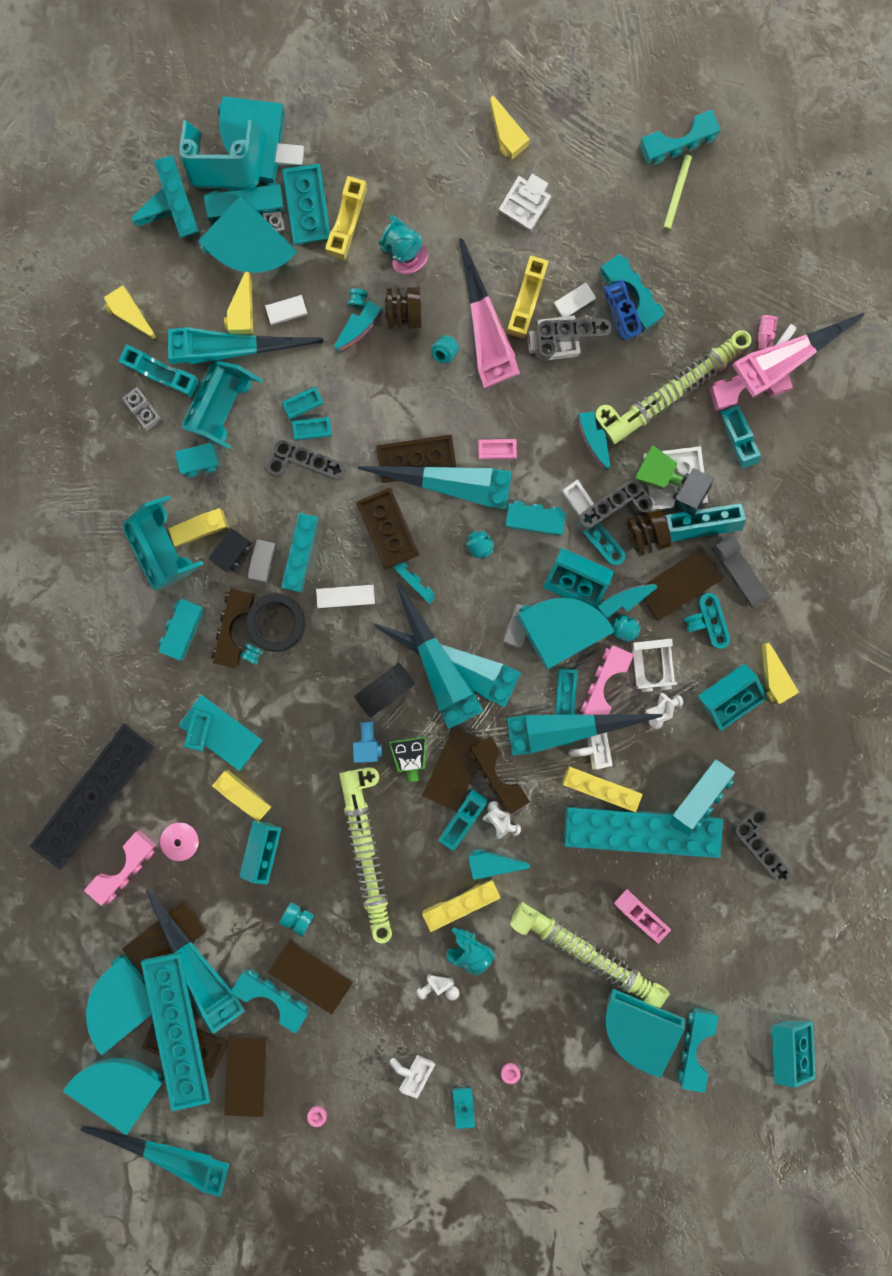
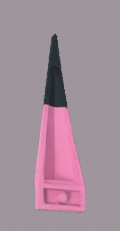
M460 238L459 243L473 319L478 371L483 387L488 388L517 376L520 372L515 360L514 351L464 240Z
M864 313L790 341L750 353L734 362L732 366L752 397H755L771 388L860 320Z

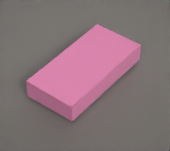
M516 439L478 440L479 460L517 459Z

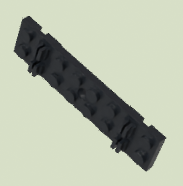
M123 723L113 739L103 749L29 847L61 870L156 746L129 725ZM90 793L95 794L96 797L94 800H91L89 798Z

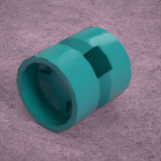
M290 902L279 925L287 929L293 927V931L303 937L314 914L305 910L301 912L300 906Z

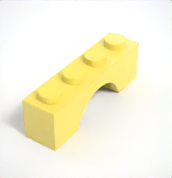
M347 176L338 218L330 232L325 248L327 256L346 261L367 192L366 181Z
M530 255L518 299L508 326V335L522 339L526 338L549 261Z
M571 766L567 767L562 780L564 786L633 812L637 811L643 795L640 792Z
M491 877L453 899L440 902L423 910L422 915L430 932L501 897Z

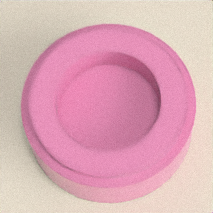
M513 1063L504 1065L501 1069L502 1080L507 1084L518 1082L520 1079L518 1066Z
M321 1106L312 1107L307 1115V1120L313 1127L322 1126L327 1119V1112Z

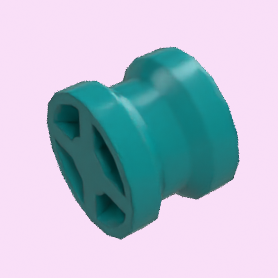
M357 288L349 289L350 299L347 305L352 308L364 309L366 306L365 298L368 297V292Z
M702 613L684 618V622L688 625L687 632L706 628V624L702 621Z
M246 643V649L241 653L240 657L257 665L258 657L264 651Z

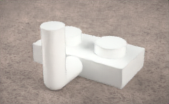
M607 732L587 738L588 747L570 749L568 751L570 757L590 755L592 769L613 766Z
M417 1055L411 1068L407 1069L402 1067L395 1058L390 1060V1065L398 1074L405 1076L399 1090L403 1094L418 1098L435 1063L432 1060Z

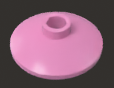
M422 245V249L413 259L407 260L404 263L393 259V268L400 274H410L419 270L428 259V250Z
M186 823L169 825L163 831L160 838V846L163 853L174 861L189 859L195 854L199 845L196 831ZM176 839H179L181 841L180 846H177L175 844Z

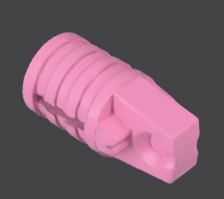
M763 315L760 317L758 333L759 350L773 346L778 321L776 316Z

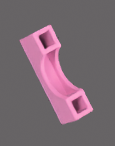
M789 374L771 388L765 390L769 396L785 393L793 388ZM739 375L733 377L732 381L725 382V380L717 381L709 389L715 412L734 407L737 404L741 390L746 388Z
M613 645L609 649H605L602 659H605L603 665L598 666L595 673L597 677L595 684L591 683L587 692L590 695L587 702L584 701L581 706L580 712H582V715L610 713L611 707L604 698V685L612 675L619 672H627L634 654Z
M140 830L135 832L123 846L126 854V863L123 870L117 875H105L102 873L97 875L84 891L101 906L106 902L110 904L117 896L115 892L119 888L122 890L128 884L129 880L127 878L132 873L135 875L142 868L141 862L144 859L149 860L155 853L153 849L156 847V844Z

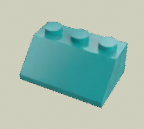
M561 548L543 588L565 598L580 600L597 608L610 584L614 571Z
M745 663L698 696L703 708L720 731L767 700L758 676Z
M783 1021L772 1025L773 1075L775 1084L796 1088L815 1080L813 1021Z

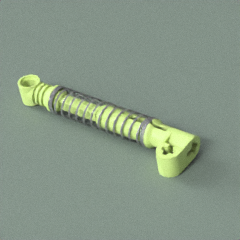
M743 330L737 331L723 345L712 348L707 353H704L705 361L699 357V365L692 362L693 370L686 366L687 374L680 371L682 376L680 379L674 375L673 380L668 379L666 385L662 384V388H656L655 393L650 392V396L648 398L644 397V401H638L633 404L630 411L621 417L611 406H600L596 411V424L600 429H605L606 437L615 445L638 427L650 423V419H656V414L661 415L662 410L667 411L668 406H674V402H679L680 397L685 398L686 392L692 393V388L697 389L699 384L703 385L705 380H710L711 375L715 376L717 371L721 372L724 370L727 363L736 358V356L744 354L751 343L750 334ZM736 340L744 341L745 345H738ZM713 369H715V374H712L710 372ZM706 374H709L708 379L704 377ZM703 378V383H700L698 380ZM696 382L697 387L692 386V384ZM602 414H604L605 416L609 415V422H611L614 419L615 421L609 426L605 427V425H607V418L602 419Z
M363 767L341 772L339 776L346 805L344 813L348 816L346 822L350 824L348 830L351 831V835L349 837L353 839L351 845L354 846L352 852L356 854L354 860L361 861L355 867L363 868L357 874L364 876L359 879V882L366 883L360 887L361 890L367 891L362 894L363 898H368L363 902V906L370 913L368 917L371 918L369 921L372 923L370 926L374 940L378 943H386L392 936L390 922L387 920L388 916L386 915L388 913L385 911L388 904L387 897H382L387 894H379V889L385 887H378L377 882L384 879H376V874H381L382 872L375 873L374 867L380 866V864L373 865V860L379 857L372 858L375 855V851H377L373 845L376 842L372 840L374 834L371 835L370 829L373 827L369 826L371 820H368L367 816L369 814L367 812L369 810L368 804L365 803L362 788L372 787L378 783L379 774L373 767ZM358 771H362L363 776H366L367 772L370 771L371 774H374V777L371 779L372 781L369 782L367 779H364L365 785L361 786ZM353 794H355L358 808H354L352 800ZM385 928L387 933L385 936L380 937L376 934L377 930Z
M522 901L515 909L510 923L513 929L523 935H527L529 930L534 931L548 944L553 943L554 948L559 947L560 952L566 951V955H572L573 960L579 959L580 964L585 963L586 968L592 965L593 972L598 970L599 976L605 974V980L611 978V983L617 982L618 988L622 987L623 991L635 993L636 996H639L641 999L643 998L644 1002L658 1008L662 1007L670 995L669 991L658 983L651 984V981L643 978L638 970L633 968L630 972L627 971L628 964L624 968L620 966L621 960L616 964L614 962L615 956L611 960L608 959L609 952L603 956L601 954L602 948L598 952L595 951L596 944L591 945L589 940L586 942L583 940V936H577L576 932L573 934L570 932V928L568 930L563 927L564 924L559 925V921L556 919H549Z

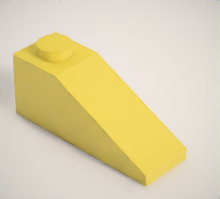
M492 96L490 98V108L500 146L499 149L505 157L508 156L512 160L529 146L530 139L498 100Z
M249 272L244 273L227 310V317H224L225 329H228L230 334H253L252 279Z
M124 286L119 287L104 297L107 302L104 306L110 315L114 313L118 319L153 340L157 339Z
M219 508L168 529L174 547L227 530L229 527L224 511Z
M764 643L762 645L765 688L768 691L766 695L772 703L781 704L799 693L770 643Z
M230 770L224 771L212 785L223 796L257 821H260L271 808L269 804Z

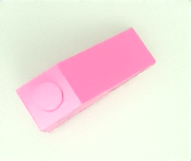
M628 889L614 902L627 917L658 944L671 931L663 921Z

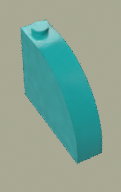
M222 96V102L218 105V115H220L219 128L228 154L230 155L231 146L235 141L246 140L248 121L252 120L266 133L259 182L265 184L276 183L278 162H275L278 143L281 144L285 118L283 103Z
M239 196L198 241L201 244L199 247L207 255L211 253L224 265L238 271L250 273L273 270L285 264L298 252L243 196Z
M571 598L549 599L532 606L527 604L519 608L520 612L516 614L544 669L555 666L615 632L609 621L596 608Z
M119 955L111 962L112 967L99 978L88 999L86 1009L87 1028L90 1038L101 1056L152 1014L145 979L127 955L123 958Z
M612 989L607 1004L606 1030L611 1044L624 1060L651 1076L661 1078L685 1030V1018Z
M116 1057L106 1058L82 1069L68 1083L63 1092L127 1136L165 1078L159 1070L151 1069L136 1060Z

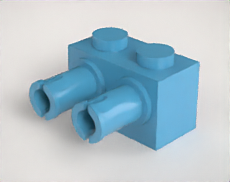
M374 722L360 723L361 740L353 743L354 763L377 762L379 757H382V744H378V740L374 739Z

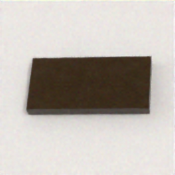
M452 434L376 445L379 466L457 468ZM381 476L382 484L398 482V480Z
M391 487L356 502L384 570L420 556Z
M700 548L647 582L646 584H656L658 587L646 596L644 601L657 621H659L723 579L703 548Z
M454 727L422 796L457 812L479 765L478 761L474 762L470 757L469 752L471 749L469 746L481 738L458 727Z
M182 901L168 912L191 943L207 932L185 901ZM159 920L122 948L143 977L142 960L173 954Z
M289 939L268 971L269 974L331 1015L354 982L291 939Z
M152 1022L142 1049L160 1056L154 1023ZM196 1027L205 1075L213 1078L228 1041Z
M228 1037L224 1116H264L267 1038Z

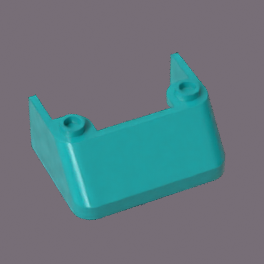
M183 120L179 152L191 185L196 188L253 189L257 186L266 135L252 120L248 121L246 140L235 141L231 146L230 155L199 154L202 132L187 120Z
M218 360L213 361L208 367L184 417L182 428L213 444L230 449L231 445L225 443L227 439V429L223 427L238 393L248 392L251 389L252 381L262 383L263 379L239 365Z
M169 495L144 503L123 522L124 534L150 586L154 590L162 589L191 575L203 565L202 561L193 564L187 557L179 558L163 526L168 518V513L163 505L171 499Z

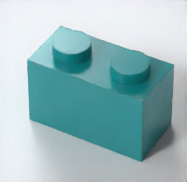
M212 442L175 451L180 474L186 476V478L198 476L197 473L204 471L205 474L216 472V468H220L216 447Z

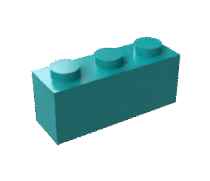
M513 501V504L509 503L505 528L562 536L566 512H563L562 508L559 507L544 509L543 505L532 504L531 507L525 506L524 502Z
M185 599L176 601L173 607V612L175 613L173 618L169 619L165 629L167 632L165 637L162 636L158 643V647H160L158 652L183 661L205 608Z
M252 822L239 875L240 878L251 883L268 884L281 827L268 822Z

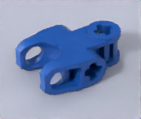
M619 280L618 283L604 286V295L610 305L611 315L620 337L628 340L640 334L642 330L641 322L635 305L628 296L624 281ZM620 290V292L612 295V292ZM627 324L631 325L632 332L628 331Z

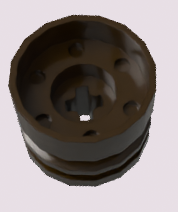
M407 287L406 296L403 297L400 288H397V297H393L392 288H387L385 318L388 322L389 330L394 329V320H398L399 329H402L403 320H407L409 329L422 328L420 287Z
M660 509L647 512L646 522H644L640 515L636 516V522L633 517L627 519L629 540L639 557L645 555V550L648 554L652 553V544H654L658 551L671 547L672 542L668 525Z

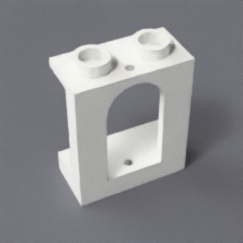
M672 639L631 643L632 654H634L633 665L636 689H641L642 692L653 691V687L668 690L672 689V685H677L674 679L671 646H673ZM661 649L663 678L659 683L652 684L645 678L642 650Z

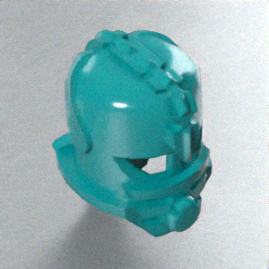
M392 214L389 217L392 222L385 229L378 243L380 250L393 255L392 258L395 261L404 263L407 260L413 259L422 249V240L419 233H416L415 230H412L411 227H408L407 224H404L402 220Z
M454 927L452 932L457 937L456 943L459 947L458 949L452 948L447 950V961L459 968L464 967L468 973H473L475 976L482 974L495 958L493 950L476 941L475 933L472 934L468 930H458Z

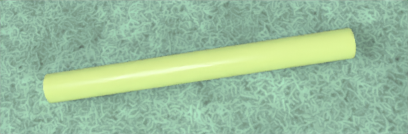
M685 155L663 227L667 230H671L692 159L690 155Z

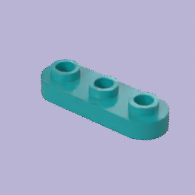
M589 517L583 521L585 523L589 522L592 519V517ZM601 523L595 525L592 531L582 532L610 565L617 566L623 563L626 556L625 551ZM601 538L606 540L605 545L599 543ZM613 553L618 554L617 560L612 558Z
M404 562L392 567L429 604L435 600L433 597L435 593L428 586L424 588L419 583L421 579L414 572L410 574L406 570L408 566Z
M706 593L699 599L700 611L703 614L711 645L716 649H723L730 643L727 625L718 597L713 593ZM707 599L711 601L709 607L705 605ZM712 618H716L717 623L715 625L711 624ZM717 636L722 637L721 643L716 641Z

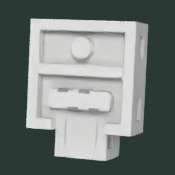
M531 174L528 181L518 176L498 209L499 213L532 232L551 201V196L545 192L548 188V183L534 174Z
M575 315L537 320L535 329L542 321L575 320ZM540 328L542 334H549L546 328ZM559 328L562 334H567V330L565 328ZM529 331L526 335L529 354L535 353L534 331ZM579 341L556 342V352L549 360L577 357L581 353ZM542 347L543 353L550 354L547 347Z

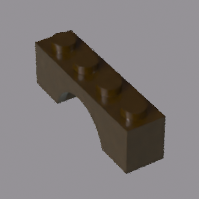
M230 588V592H226L224 602L227 605L225 611L222 610L220 616L222 626L216 633L218 643L217 647L213 648L211 659H214V664L231 668L239 667L242 649L233 641L232 626L236 619L244 614H248L256 594Z
M489 734L469 746L471 749L469 752L470 757L474 762L478 761L481 766L478 770L484 779L488 778L491 783L488 787L493 795L497 794L500 798L498 803L503 812L507 810L509 814H512L530 802L519 784H506L498 779L495 773V762L501 752Z

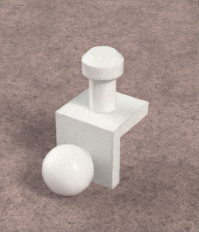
M660 693L658 705L646 710L645 713L662 714L663 716L649 720V725L653 729L661 728L664 721L673 717L674 707L683 705V698L676 695L671 700L664 693Z
M497 801L490 802L487 806L489 813L483 817V821L492 823L495 826L496 838L500 839L508 832H511L514 836L519 835L521 832L520 825H511L510 814L501 811Z
M431 974L427 975L429 984L416 991L420 999H425L426 995L435 990L437 995L445 991V996L449 1000H456L459 997V989L456 986H452L454 985L452 977L445 978Z

